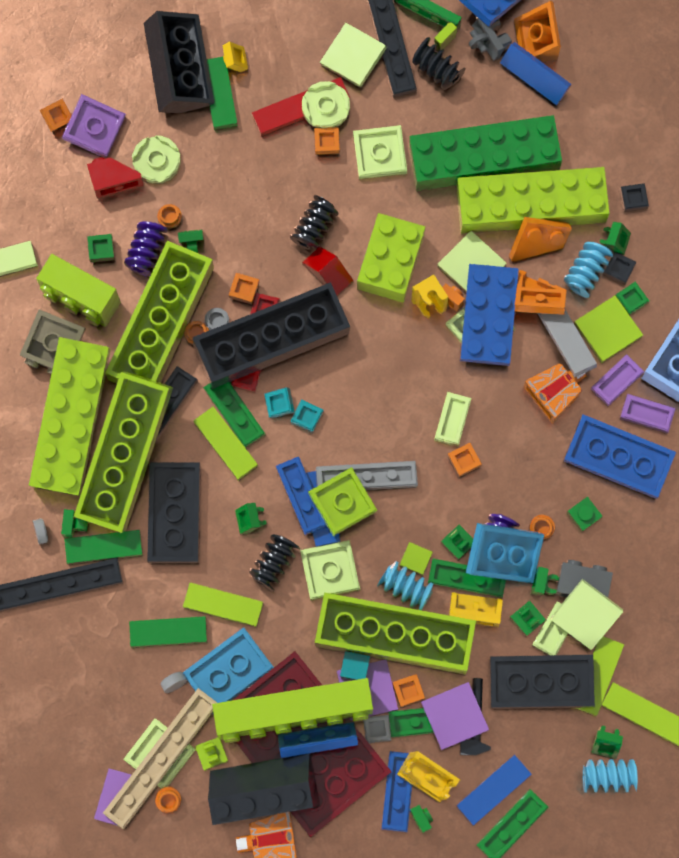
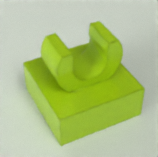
M218 737L195 746L204 771L228 762L222 742Z

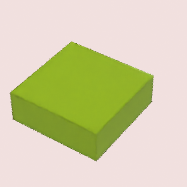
M448 23L434 37V43L438 44L436 48L438 52L445 49L456 37L457 27L453 23Z
M409 542L400 567H407V570L423 576L433 552Z

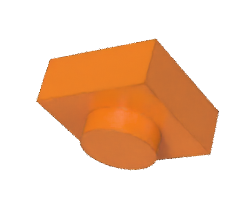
M63 98L39 110L51 132L69 123L72 116Z
M314 128L315 155L340 154L339 128Z
M236 273L228 295L229 298L252 305L260 283L259 279Z
M445 283L442 288L448 295L447 305L458 312L464 306V295L457 287H450Z
M471 443L448 453V457L459 477L482 465Z
M417 674L392 682L400 707L425 699Z

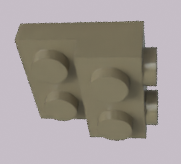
M39 309L20 356L25 358V364L37 369L39 364L48 368L47 373L52 374L59 337L81 341L86 329Z

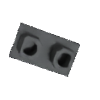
M476 16L477 20L472 25L474 30L470 32L473 39L469 42V46L471 49L479 48L481 53L487 51L493 61L498 60L502 52L510 47L512 40L507 33L499 36L495 34L494 31L499 29L501 25L499 19L488 27Z

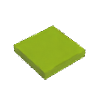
M613 296L574 321V325L601 363L643 337L642 332L616 296Z
M352 467L308 491V495L333 536L377 512L375 505Z

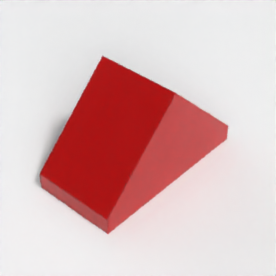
M322 247L316 249L302 262L323 285L331 282L337 296L354 282L338 257Z

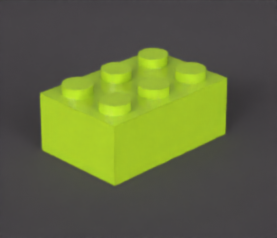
M378 213L357 279V289L404 303L425 236L426 226Z
M54 254L50 255L36 278L40 286L39 289L44 293L43 296L53 303H56V301L63 303L66 310L75 315L78 312L86 316L85 319L95 326L101 324L106 327L121 303L116 288Z

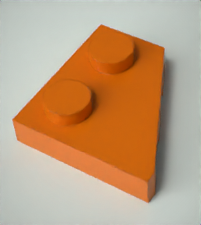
M524 217L509 257L511 261H518L563 249L572 228L567 222Z
M519 270L515 312L564 315L567 290L557 285H551L548 281L541 278L537 281L527 277V272Z

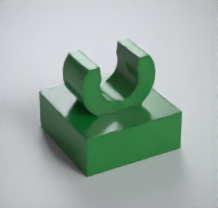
M613 222L612 227H605L603 229L609 236L607 240L600 239V243L606 248H610L613 252L625 255L631 232L622 223Z
M203 229L178 232L179 243L187 242V249L198 253L197 240H204Z
M246 503L235 510L240 534H248L267 524L265 520L260 521L258 514L264 511L263 507L256 508V503Z
M64 509L61 531L64 539L73 538L75 531L87 532L88 522L74 517V510Z
M459 524L441 541V544L457 560H460L471 549L473 538Z
M538 567L530 595L541 597L544 592L548 595H554L557 590L549 588L548 581H558L559 577L555 574L548 575V568Z
M530 600L510 616V619L525 637L546 621Z
M602 725L600 730L597 731L592 746V753L617 759L622 746L623 736L619 735V729H615L614 734L605 732L606 726Z

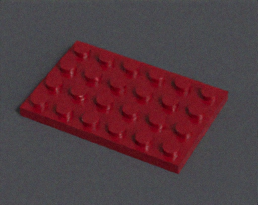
M294 651L234 700L322 686V684L296 651ZM349 718L343 719V724L352 722ZM327 722L317 723V728L328 726ZM301 726L293 727L291 730L292 732L302 731ZM356 726L358 745L311 753L320 805L313 808L291 811V814L310 838L391 773V770ZM275 731L266 732L265 737L251 739L249 735L240 736V741L236 742L251 763L281 758L278 735Z

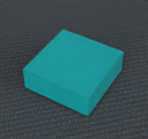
M285 387L264 394L269 418L273 419L295 412L290 388Z
M301 399L290 422L313 433L324 410Z
M345 651L340 677L351 680L366 678L370 656Z

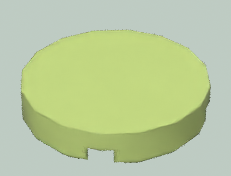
M330 81L318 82L312 85L302 99L303 115L316 128L338 127L347 119L350 111V101L346 91Z
M163 136L143 139L136 145L132 154L134 169L141 173L144 181L152 184L171 180L177 174L181 165V156L177 145L169 138Z

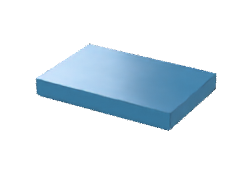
M477 523L466 573L533 583L545 534Z
M243 627L183 673L195 691L199 688L217 703L232 701L274 667Z

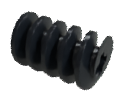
M427 37L414 53L412 63L414 65L420 64L419 69L421 71L427 70V76L429 78L434 77V82L436 84L441 83L442 89L446 90L459 81L466 68L464 67L458 71L459 62L457 61L451 65L452 56L449 55L444 59L445 50L442 49L436 52L438 44L434 43L428 46L431 38Z
M317 195L313 196L315 201H310V209L304 211L305 217L300 218V225L295 227L294 231L296 234L290 235V239L295 244L307 250H310L311 247L317 249L320 247L315 241L316 239L324 240L325 237L320 231L328 232L330 229L325 223H334L330 214L336 216L339 214L333 204Z
M272 534L270 539L274 544H265L268 552L262 551L260 553L263 561L256 560L254 564L258 570L250 569L249 573L254 581L274 592L275 590L270 585L271 582L280 583L276 574L285 575L281 566L290 567L291 564L286 558L287 556L295 558L296 555L293 553L292 548L300 549V547L283 536Z

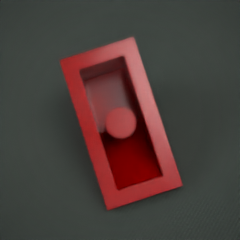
M111 157L96 158L92 160V163L87 164L97 199L144 186L140 172Z

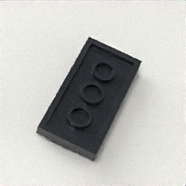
M150 462L147 562L199 563L200 462Z
M593 655L490 656L492 709L595 707Z

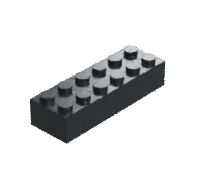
M330 282L194 336L193 346L209 384L214 389L349 334L350 324Z

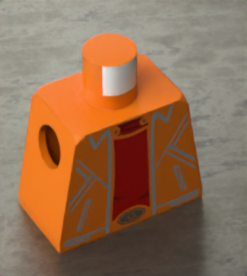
M557 364L526 380L523 388L553 424L580 396L582 389L577 383L586 377V373L574 378L570 370L567 371L562 364Z
M290 812L276 814L249 824L251 835L236 837L238 853L253 851L254 858H297Z

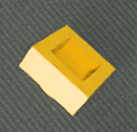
M232 42L222 45L223 59L227 68L238 72L248 69L245 48Z

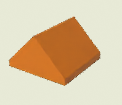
M552 1L514 19L518 45L541 62L558 60L561 45L554 3Z

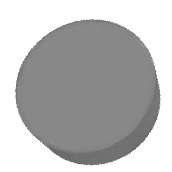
M213 308L205 315V325L209 330L229 323V316L225 310Z
M43 519L33 520L38 544L47 543L48 536Z
M176 672L162 680L160 685L165 693H170L185 685L187 679L183 672Z

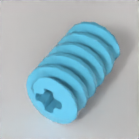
M595 242L584 243V250L579 252V258L574 260V266L570 267L569 274L564 277L565 284L573 292L585 298L590 296L585 289L593 290L595 287L590 281H599V277L595 272L600 274L604 272L600 264H609L605 256L613 257V253L608 248Z
M395 561L392 565H389L377 587L385 583V592L394 588L393 597H397L402 593L401 602L405 603L408 599H411V608L420 604L419 610H423L433 593V583H429L424 587L425 578L421 577L418 581H415V572L406 576L407 567H403L398 571L399 562Z
M602 759L598 760L596 767L592 760L587 761L586 767L583 765L584 793H587L589 785H592L595 793L598 792L600 785L603 786L605 793H608L610 785H613L615 792L619 791L620 785L624 786L626 792H629L630 786L634 785L637 792V766L633 759L629 760L627 767L623 759L618 761L617 766L613 759L608 760L606 767Z

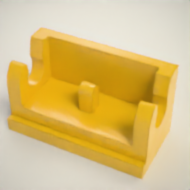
M432 275L412 287L411 301L418 306L425 317L430 318V313L426 310V306L434 305L436 310L442 314L447 309L448 295L435 275Z
M452 592L449 616L476 620L477 625L499 627L503 600Z
M418 751L409 753L397 773L398 776L439 803L450 797V794H448L450 789L457 786L460 781L459 778Z

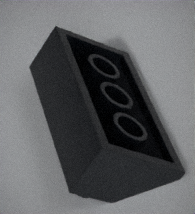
M156 11L144 22V29L158 111L164 113H183L213 105L214 98L199 14Z
M311 753L211 770L208 802L212 825L308 809L320 805Z

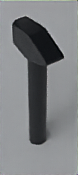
M473 678L472 691L482 712L483 678ZM481 734L460 742V755L477 756L491 750V746L481 742Z

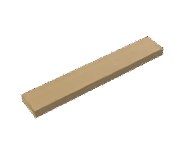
M199 688L195 691L105 809L104 815L122 829H125L213 713L212 704L217 703Z

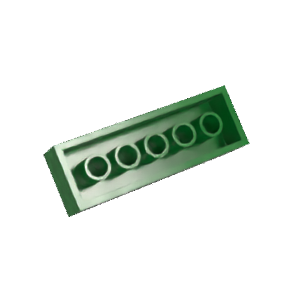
M554 115L409 136V151L416 191L457 186L458 178L556 171L560 170L562 164Z

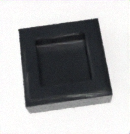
M645 183L620 187L624 212L648 209L649 203Z
M614 251L613 257H611L603 275L626 285L636 265V261Z

